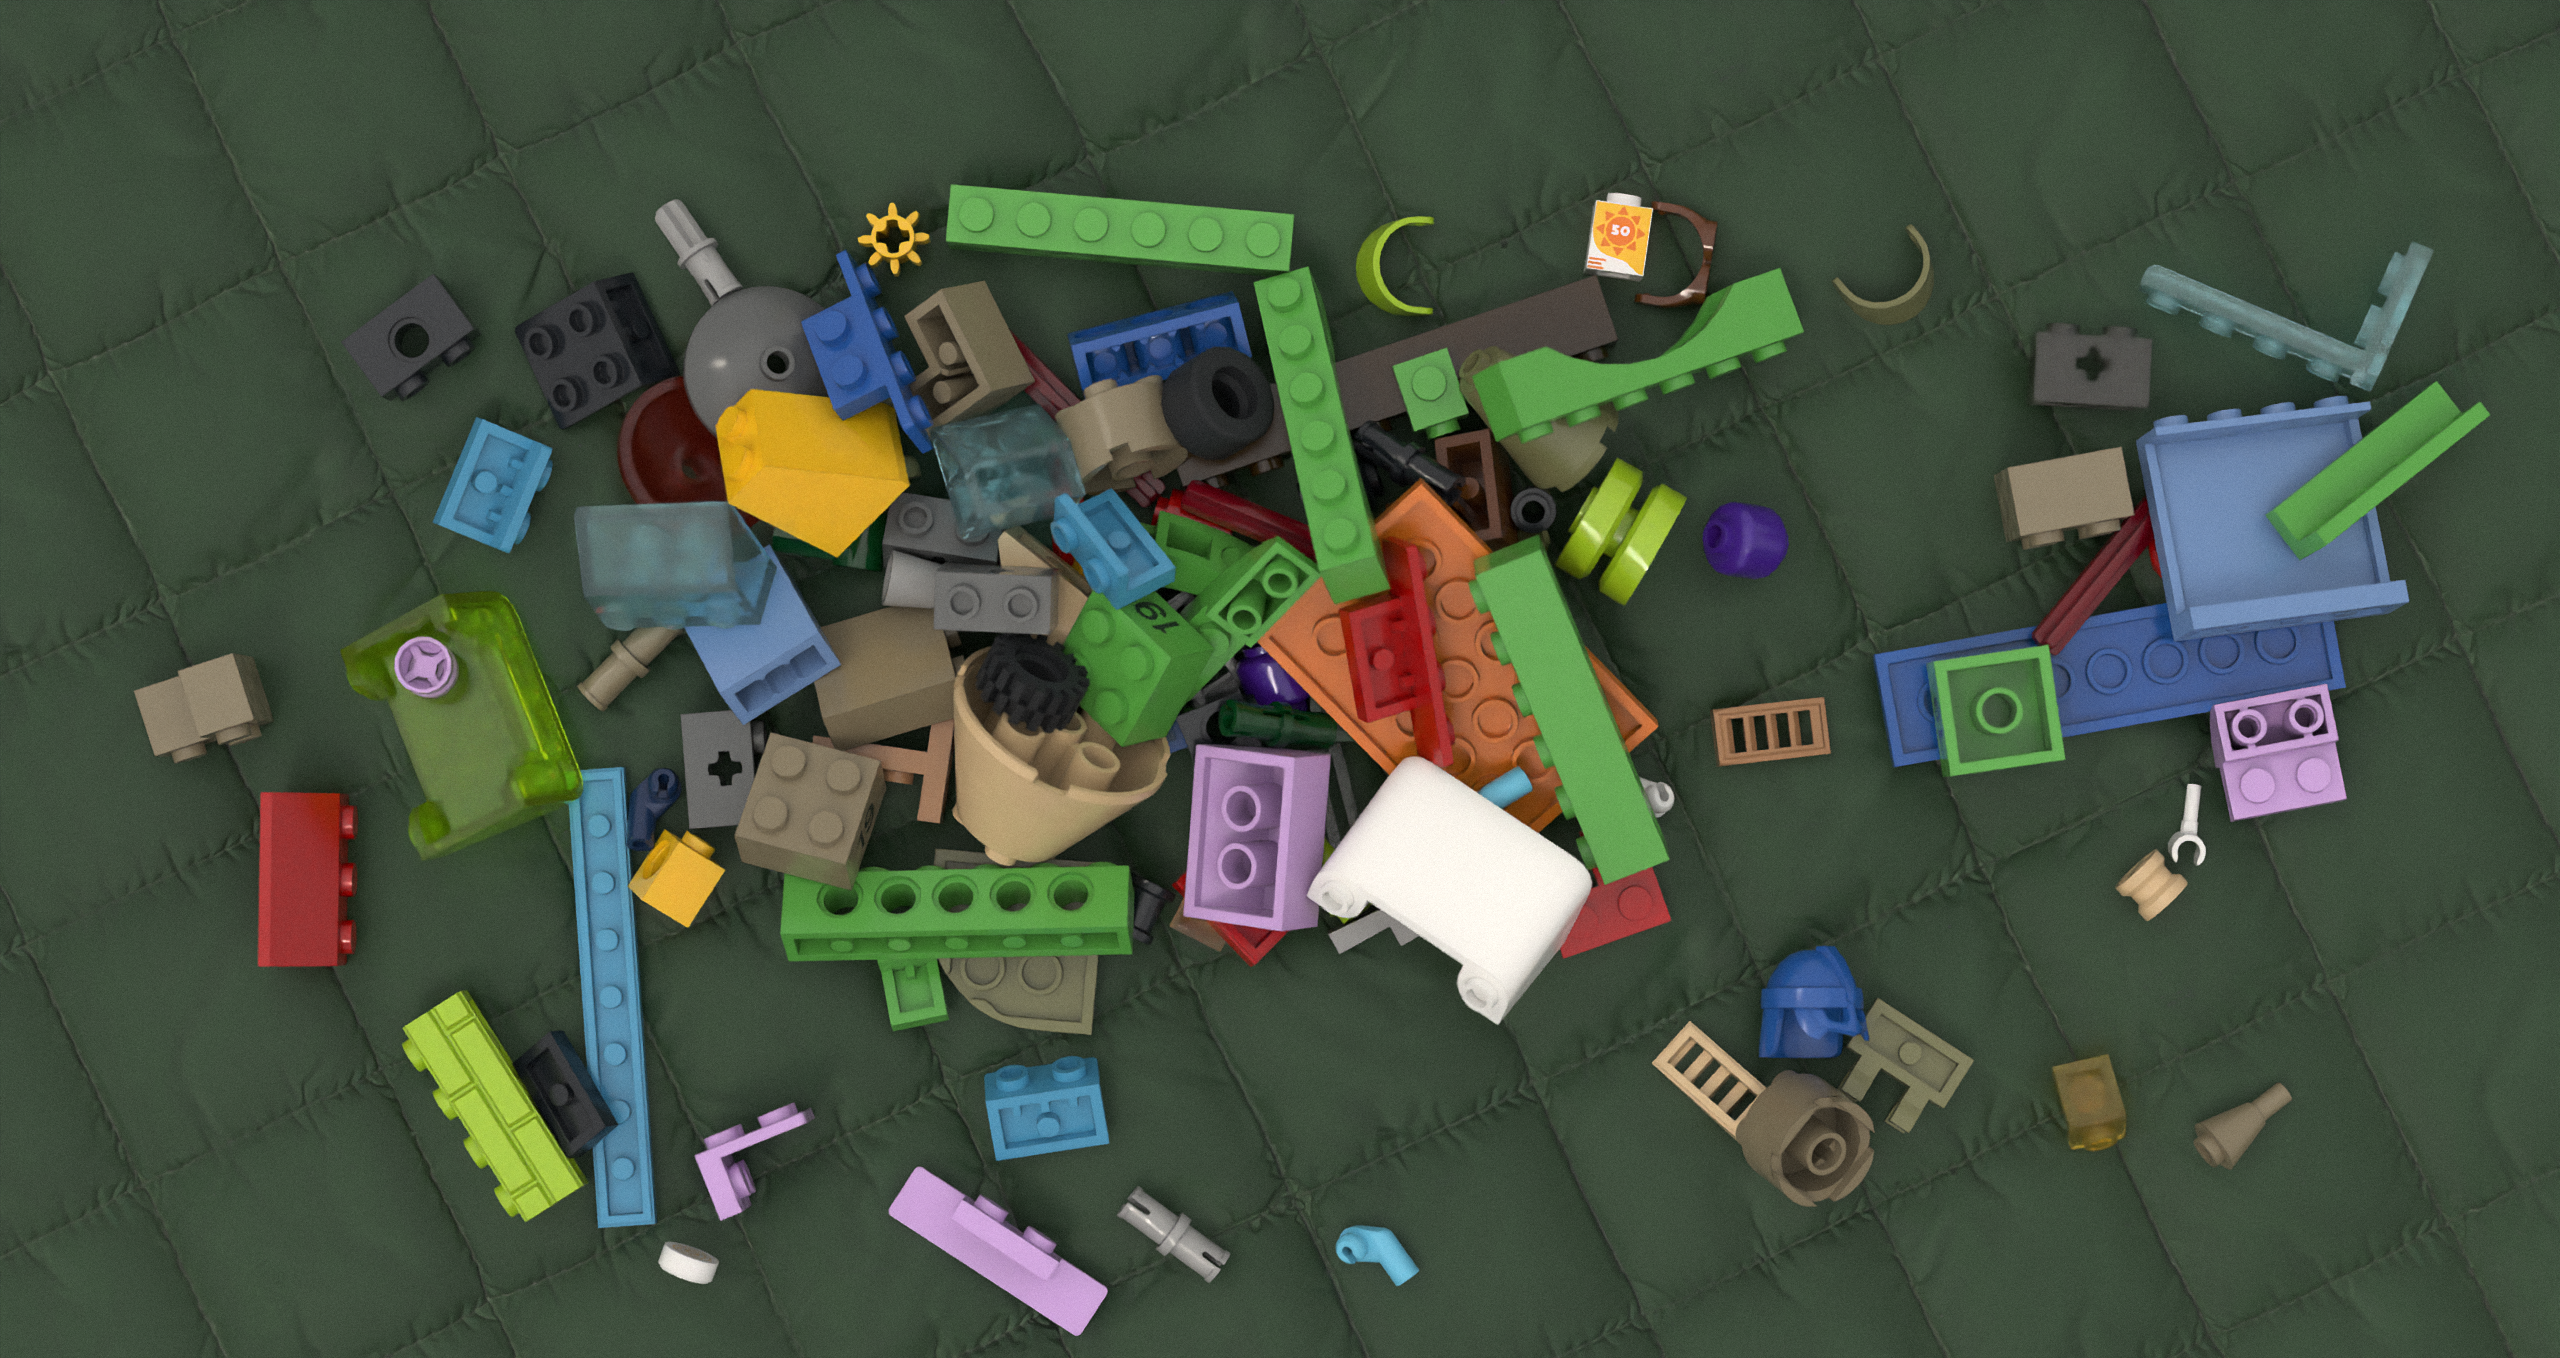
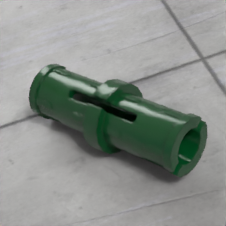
M1228 699L1226 701L1227 705L1223 704L1219 713V729L1223 736L1262 740L1269 747L1283 748L1287 744H1297L1328 750L1330 748L1329 744L1333 745L1337 734V722L1328 713L1292 709L1285 702L1273 701L1269 705H1258Z

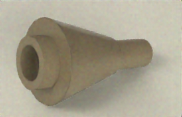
M2277 1082L2253 1102H2246L2195 1124V1132L2198 1137L2193 1142L2196 1150L2210 1166L2217 1167L2220 1164L2224 1168L2232 1170L2265 1126V1121L2292 1101L2290 1093L2281 1083Z

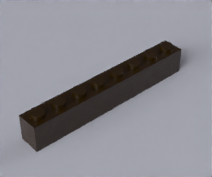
M1597 275L1336 362L1339 387L1350 434L1358 432L1360 427L1368 420H1373L1378 426L1388 432L1392 431L1393 428L1390 421L1408 415L1392 366L1444 348L1448 349L1459 385L1461 381L1459 370L1465 359L1475 350H1485L1491 346H1496L1516 356L1548 347L1569 357L1594 363L1609 358L1607 347L1616 345L1618 337ZM1277 383L1270 384L1275 404L1273 422L1266 434L1224 460H1205L1188 452L1186 460L1177 467L1184 490H1186L1187 485L1192 480H1199L1222 489L1231 485L1228 475L1249 468L1252 477H1257L1285 467L1282 457L1292 454Z

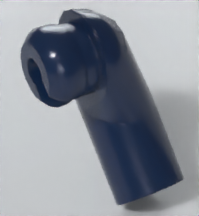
M664 767L652 771L649 777L631 793L626 846L636 851H649L654 848L656 822L677 802L682 790L679 777L673 770Z

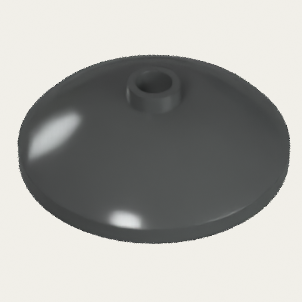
M760 286L743 289L724 297L702 316L693 329L685 349L683 378L686 394L692 409L712 435L717 438L715 425L718 423L722 413L728 407L734 406L750 389L829 397L801 321L825 310L820 304L790 289ZM776 355L783 359L785 363L784 373L776 374L768 368V356Z

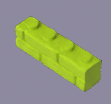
M467 990L454 994L402 1028L409 1038L402 1043L406 1055L419 1072L428 1068L439 1085V1088L432 1092L437 1104L449 1120L459 1117L470 1134L469 1137L463 1140L468 1153L479 1168L483 1169L487 1165L491 1167L501 1183L494 1188V1192L505 1211L511 1217L520 1213L523 1220L527 1222L589 1183L575 1159H567L512 1065L511 1058Z

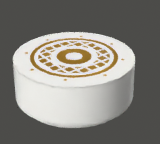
M665 1242L658 1263L663 1270L674 1276L695 1283L708 1284L714 1278L719 1260L697 1248L677 1242Z

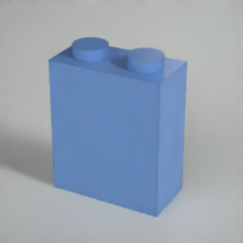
M770 544L672 604L720 695L742 725H745L841 665L793 577Z

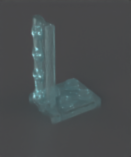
M2412 241L2405 256L2394 252L2377 290L2378 293L2387 296L2383 307L2380 308L2371 304L2354 342L2355 345L2364 348V350H2360L2159 265H2152L2147 268L2141 280L2139 291L2148 294L2146 303L2154 308L2173 315H2178L2180 308L2200 316L2199 325L2213 333L2231 337L2233 331L2239 332L2255 339L2252 347L2268 356L2284 360L2286 354L2289 353L2308 361L2305 369L2318 377L2337 382L2341 375L2351 379L2349 384L2370 392L2379 377L2434 250Z

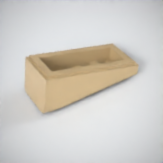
M1691 1021L1686 1024L1652 1062L1654 1067L1735 1140L1736 1128L1739 1122L1746 1117L1754 1101L1736 1121L1729 1114L1749 1092L1757 1098L1766 1089L1763 1084ZM1697 1043L1704 1051L1681 1074L1675 1067ZM1716 1060L1721 1066L1698 1089L1693 1083L1712 1061ZM1733 1076L1739 1082L1716 1105L1710 1099Z

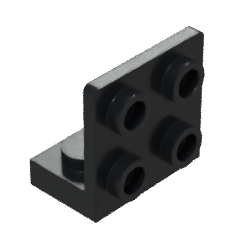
M634 272L593 281L515 328L517 338L561 429L570 428L633 392L666 384L681 375Z

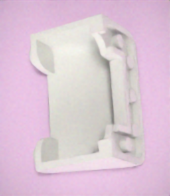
M1411 756L1404 758L1388 776L1316 875L1306 896L1322 906L1328 913L1343 918L1358 916L1370 902L1463 964L1458 975L1457 986L1464 1002L1471 1009L1481 1013L1498 1025L1564 944L1591 892L1592 881L1585 866L1575 857L1432 762L1422 757Z

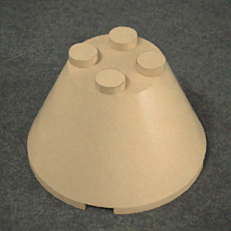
M991 646L973 653L965 660L954 682L956 804L952 809L954 818L963 824L977 840L986 845L984 848L985 853L991 860L1001 865L1012 866L1017 860L1043 862L1054 859L1058 854L1153 795L1161 787L1168 774L1166 773V763L1171 755L1166 737L1121 747L1080 705L1065 729L1059 731L1055 728L1053 733H1044L1040 725L1036 732L1026 730L1025 722L1019 721L1016 726L1008 722L1010 715L1004 712L1000 716L991 710L995 703H984L980 697L982 691L976 690L975 685L977 681L976 675Z

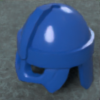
M1816 946V950H1800L1788 955L1777 965L1769 978L1767 987L1761 991V1009H1763L1759 1040L1760 1058H1836L1842 1052L1843 1034L1851 1037L1860 1034L1865 1041H1869L1866 1018L1862 1010L1864 1009L1862 988H1857L1855 979L1845 959L1835 946Z

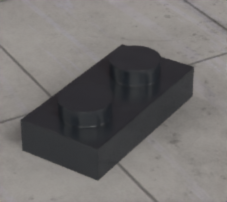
M563 1030L549 1031L512 1063L567 1159L582 1157L619 1125Z

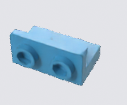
M1067 1056L1046 1065L1033 1067L1009 1065L984 1076L985 1102L996 1161L1109 1144V1132L1097 1058L1083 1059L1078 1056Z

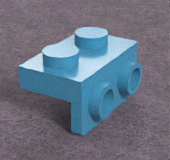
M476 417L433 523L505 553H510L513 545L519 544L527 533L531 520V515L527 511L535 491H541L551 475L553 462L549 458L552 453V447Z
M1112 488L1078 505L1067 493L1055 498L1054 520L1051 523V533L1057 546L1064 553L1070 552L1082 566L1086 581L1092 590L1096 593L1102 592L1116 610L1175 581V565Z

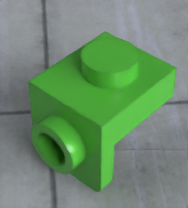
M1447 348L1392 366L1413 435L1426 432L1428 441L1461 430L1458 420L1467 418L1469 411L1464 396L1460 392L1459 382Z
M938 958L877 960L882 974L893 1031L949 1020Z

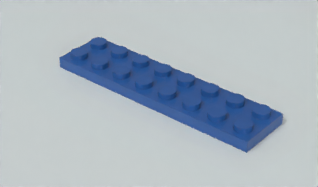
M2167 603L2090 616L2059 654L2055 656L2050 655L2062 738L2211 712V707L2216 704L2327 684L2328 691L2346 688L2334 621L2174 642ZM2037 626L1872 655L1892 768L1940 759L1926 663L2037 647L2031 637L2032 632Z

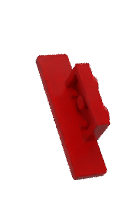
M1394 536L1387 537L1381 540V546L1391 588L1389 589L1390 593L1339 609L1357 718L1366 723H1371L1410 710L1418 756L1443 768L1454 763L1451 746L1455 742V732L1449 717L1445 713L1442 691L1446 687L1445 674L1442 666L1436 660L1433 636L1436 634V621L1431 608L1427 605L1423 583L1427 578V567L1423 555L1415 544Z

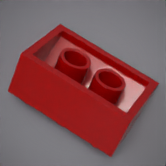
M261 792L258 967L347 965V954L355 953L356 923L355 920H347L348 897H355L357 866L356 863L348 862V840H356L358 810L356 805H349V794Z

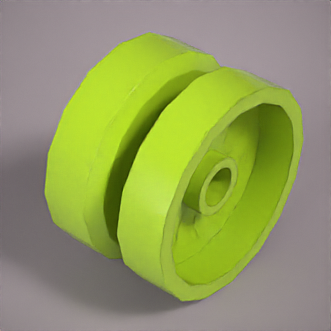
M1617 457L1599 488L1595 486L1592 488L1567 531L1572 535L1554 566L1580 580L1591 573L1602 553L1606 554L1611 559L1598 581L1599 592L1625 606L1668 535L1687 497L1662 483L1651 489L1640 509L1636 510L1630 505L1643 483V473Z

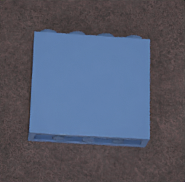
M2335 396L2314 402V408L2296 410L2293 402H2285L2260 409L2261 415L2242 417L2241 409H2227L2207 415V421L2188 423L2186 415H2176L2154 421V428L2136 440L2174 642L2384 615L2410 602L2406 581H2390L2376 507L2328 545L2302 560L2298 559L2265 516V514L2362 438L2358 418L2371 410L2370 401L2349 404L2347 396Z

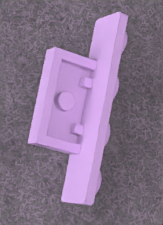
M922 1166L914 1169L889 1208V1214L893 1218L1075 1336H1079L1083 1332L1108 1293L1105 1285L1054 1253L1053 1250L1057 1244L1049 1237L1031 1226H1028L1023 1233L1005 1221L1009 1212L994 1201L981 1194L974 1201Z

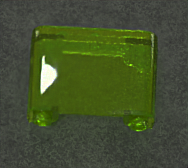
M490 590L441 594L340 650L347 668V679L351 687L357 693L364 695L370 700L388 701L427 802L412 809L409 815L408 827L410 839L418 849L422 861L439 859L555 811L581 797L583 793L581 771L520 618L512 603L501 593ZM416 637H431L448 647L456 656L459 664V677L455 686L446 695L438 698H423L412 693L399 682L394 670L395 657L399 648L408 640Z

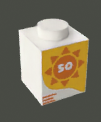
M1608 193L1607 201L1596 200L1592 212L1584 274L1641 281L1644 274L1653 208L1641 207V197L1621 193Z

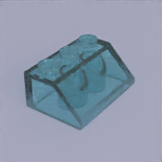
M728 501L578 506L576 508L574 519L583 596L608 629L629 631L633 628L664 627L671 630H679L690 626L732 628L736 625H760L777 567L739 512Z

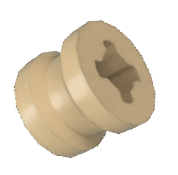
M2154 849L2142 858L2115 886V889L2122 896H2131L2138 904V913L2146 921H2149L2167 907L2188 884L2181 874H2172L2164 866L2165 857L2157 849Z

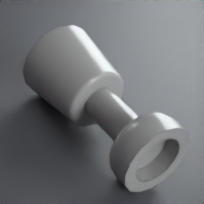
M892 550L884 577L882 605L933 609L935 571L942 565Z

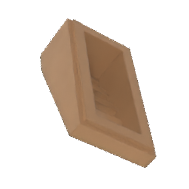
M1824 697L1710 710L1717 767L1831 754ZM1809 710L1813 744L1802 745L1798 712ZM1782 713L1787 715L1790 747L1784 748L1779 746L1776 714ZM1764 716L1768 745L1766 750H1757L1754 717ZM1742 718L1746 752L1735 753L1731 719Z

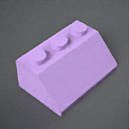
M1196 744L1184 917L1276 931L1318 926L1319 904L1306 895L1314 878L1322 868L1331 755L1284 748Z

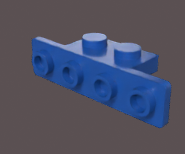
M844 250L836 254L851 297L801 321L834 411L844 421L891 397L903 430L921 453L924 454L933 449L926 431L927 428L934 425L933 420L922 398L918 394L912 395L909 384L916 381L914 371L905 354L901 350L895 351L892 340L899 337L898 330L887 309L884 306L879 308L875 296L882 293L881 286L867 262L859 266L850 253Z

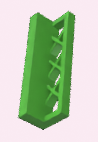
M2435 381L2280 502L2265 516L2298 559L2302 560L2332 542L2489 417L2490 413L2481 402L2461 412L2441 385Z

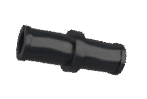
M1373 420L1365 422L1356 433L1355 438L1363 441V443L1352 442L1355 454L1363 456L1389 472L1392 482L1401 487L1413 486L1422 478L1449 507L1460 497L1462 491L1454 486L1464 487L1466 478L1427 456V450L1424 446L1417 442L1409 444L1378 426Z

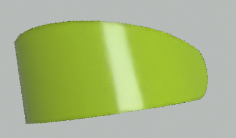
M1406 217L1387 223L1373 231L1362 243L1356 261L1357 280L1362 292L1370 302L1380 309L1403 316L1433 315V308L1409 306L1397 300L1385 286L1379 264L1382 248L1391 233L1401 226L1434 225L1433 217Z

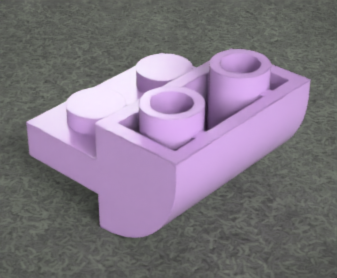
M2327 684L2216 704L2211 707L2210 733L2216 768H2220L2231 822L2341 802L2347 799L2335 744L2339 738Z

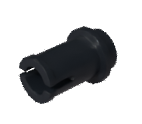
M1531 485L1525 487L1513 499L1511 517L1515 525L1522 531L1540 533L1548 529L1554 522L1556 504L1552 496L1546 491ZM1529 501H1537L1543 505L1544 509L1541 515H1532L1527 513L1523 506Z

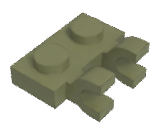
M1876 998L1865 1013L1869 1041H1865L1860 1034L1850 1037L1844 1047L1858 1055V1058L1849 1068L1836 1089L1854 1103L1856 1101L1861 1102L1876 1075L1881 1070L1907 1087L1883 1122L1902 1134L1905 1132L1909 1133L1928 1101L1940 1109L1945 1108L1974 1060L1887 1003Z

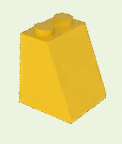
M750 389L734 406L728 407L722 413L718 423L715 425L728 503L835 557H838L910 485L895 410L885 403H878L843 421L834 411L829 397Z

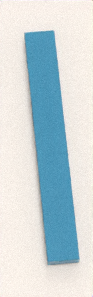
M626 767L566 771L587 1071L619 1124L593 1146L598 1228L656 1224L657 1209L635 894L627 887L633 878L632 851L626 846L629 810Z

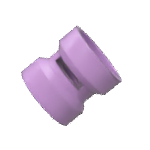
M416 637L408 640L399 648L395 657L394 670L399 682L406 689L423 698H438L446 695L455 686L459 677V664L456 656L448 647L431 637Z

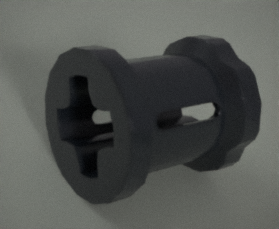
M1131 872L1135 893L1133 938L1151 945L1154 939L1151 931L1166 902L1173 903L1176 894Z

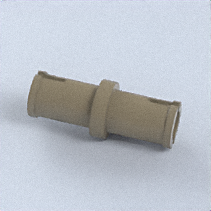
M657 605L653 609L654 611L624 641L620 638L617 639L610 646L613 652L584 682L577 686L581 693L599 710L604 712L608 705L637 676L644 678L651 671L648 665L678 634L680 635L684 631L681 625L661 606Z

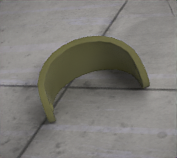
M1912 224L1905 227V230L1923 256V269L1914 287L1906 294L1887 302H1871L1855 296L1838 277L1832 280L1834 288L1854 313L1867 321L1880 325L1904 323L1921 312L1931 297L1934 286V269L1927 244Z

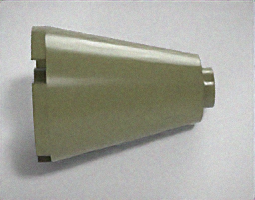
M1496 346L1488 347L1485 350H1475L1465 359L1459 370V376L1461 377L1460 392L1491 431V426L1472 376L1499 362L1516 357V355ZM1611 402L1599 406L1602 416L1569 428L1564 418L1551 423L1554 430L1553 433L1534 441L1521 444L1518 435L1499 442L1534 487L1546 491L1549 495H1551L1550 488L1554 486L1561 492H1564L1582 480L1602 458L1607 447L1600 440L1607 427L1614 432L1616 431L1618 411L1616 412L1614 404Z

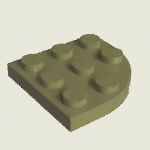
M935 848L934 866L944 869H973L983 864L997 865L1002 868H1030L1039 863H1051L1060 867H1082L1095 863L1063 859H1051L1043 862L1017 860L1014 865L1005 866L991 860L983 852ZM1073 902L1067 904L1062 909L1075 910L1082 907L1084 903ZM1013 904L1005 910L1018 911L1023 909L1026 904ZM957 905L948 912H961L967 909L969 905ZM1099 955L938 958L944 972L958 991L973 1006L991 1018L1019 1028L1092 1035Z

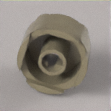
M1152 375L1144 377L1133 384L1118 387L1114 379L1096 382L1084 389L1085 400L1065 408L1055 415L1057 427L1075 479L1078 481L1079 487L1083 488L1084 493L1098 495L1111 488L1116 493L1136 487L1134 477L1151 470L1153 479L1156 480L1170 473L1188 457L1187 450L1175 439L1165 422L1161 405L1164 385L1162 376Z
M1793 1070L1783 1071L1774 1078L1772 1084L1756 1098L1746 1117L1739 1122L1735 1134L1737 1142L1742 1146L1744 1157L1749 1166L1790 1200L1806 1207L1817 1206L1813 1202L1822 1201L1827 1198L1835 1202L1851 1193L1866 1176L1872 1164L1875 1151L1869 1147L1870 1130L1874 1132L1873 1122L1860 1106L1824 1079L1812 1074H1798Z

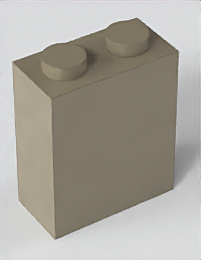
M890 606L821 627L841 663L840 666L814 681L822 718L834 749L845 751L954 718V682L961 666L965 662L964 655L954 657L952 648L962 645L958 630L934 629V608Z

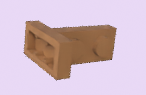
M954 718L931 725L927 752L869 743L845 750V752L880 760L885 781L913 785L914 774L924 775L917 820L943 824L955 748ZM813 735L812 743L834 749L830 738Z

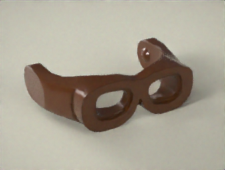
M1652 201L1650 208H1653V212L1660 215L1679 216L1687 220L1694 227L1703 245V263L1693 282L1678 294L1668 297L1652 296L1649 293L1635 294L1634 303L1658 308H1678L1691 305L1692 303L1703 305L1708 287L1718 221L1706 220L1705 217L1694 210L1682 205Z

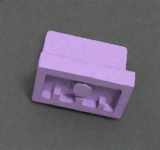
M793 1102L757 1117L761 1125L759 1129L745 1134L742 1125L739 1124L704 1139L707 1150L695 1155V1158L720 1221L749 1208L752 1204L748 1196L756 1192L752 1176L745 1161L742 1160L735 1163L731 1153L808 1123L815 1119L811 1108L798 1113Z

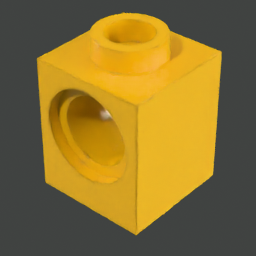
M664 829L654 848L651 849L627 887L641 900L688 928L722 877L725 869L711 858L716 849L690 831H686L681 839Z

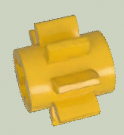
M890 203L888 216L878 219L871 213L866 215L870 225L873 227L871 235L858 237V243L864 247L874 246L876 252L870 257L868 262L872 269L879 266L882 261L890 264L894 277H899L901 271L900 264L910 260L916 266L920 267L922 265L921 259L916 253L917 245H925L931 241L929 234L914 233L913 227L918 224L920 214L917 211L911 213L905 219L898 216L895 204ZM896 226L899 227L902 236L910 238L909 241L900 243L899 252L890 253L887 245L879 243L880 238L889 237L890 228Z

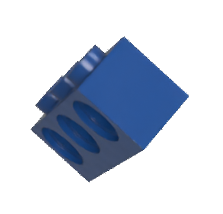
M1233 291L1067 333L1082 393L1088 386L1107 379L1116 380L1118 387L1133 384L1144 377L1160 375L1163 380H1166L1172 371L1212 347H1231L1246 354L1249 358L1252 357L1239 302Z

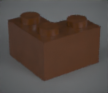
M1484 429L1434 439L1437 462L1466 478L1464 487L1454 486L1461 490L1462 493L1450 508L1493 552L1518 543L1517 526L1511 517L1513 492L1508 452L1499 441L1496 442L1492 431ZM1393 503L1385 504L1386 509Z

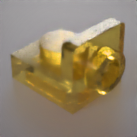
M2109 1054L2052 1067V1076L2067 1124V1139L2071 1150L2085 1148L2088 1151L2103 1150L2117 1143L2118 1139L2126 1136L2127 1115Z

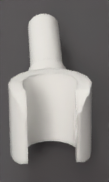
M2187 784L2181 828L2179 832H2176L2170 838L2168 843V852L2176 863L2178 848L2185 841L2196 843L2194 864L2196 866L2204 861L2206 855V847L2197 836L2201 785Z

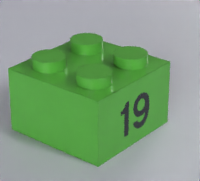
M1092 590L1063 644L1065 646L1063 653L1065 655L1074 653L1075 655L1073 656L1077 659L1075 665L1085 666L1088 671L1086 678L1090 679V685L1079 705L1121 747L1167 736L1215 650L1156 591L1116 610L1102 592L1096 593Z
M2049 645L1926 663L1943 777L2066 760Z

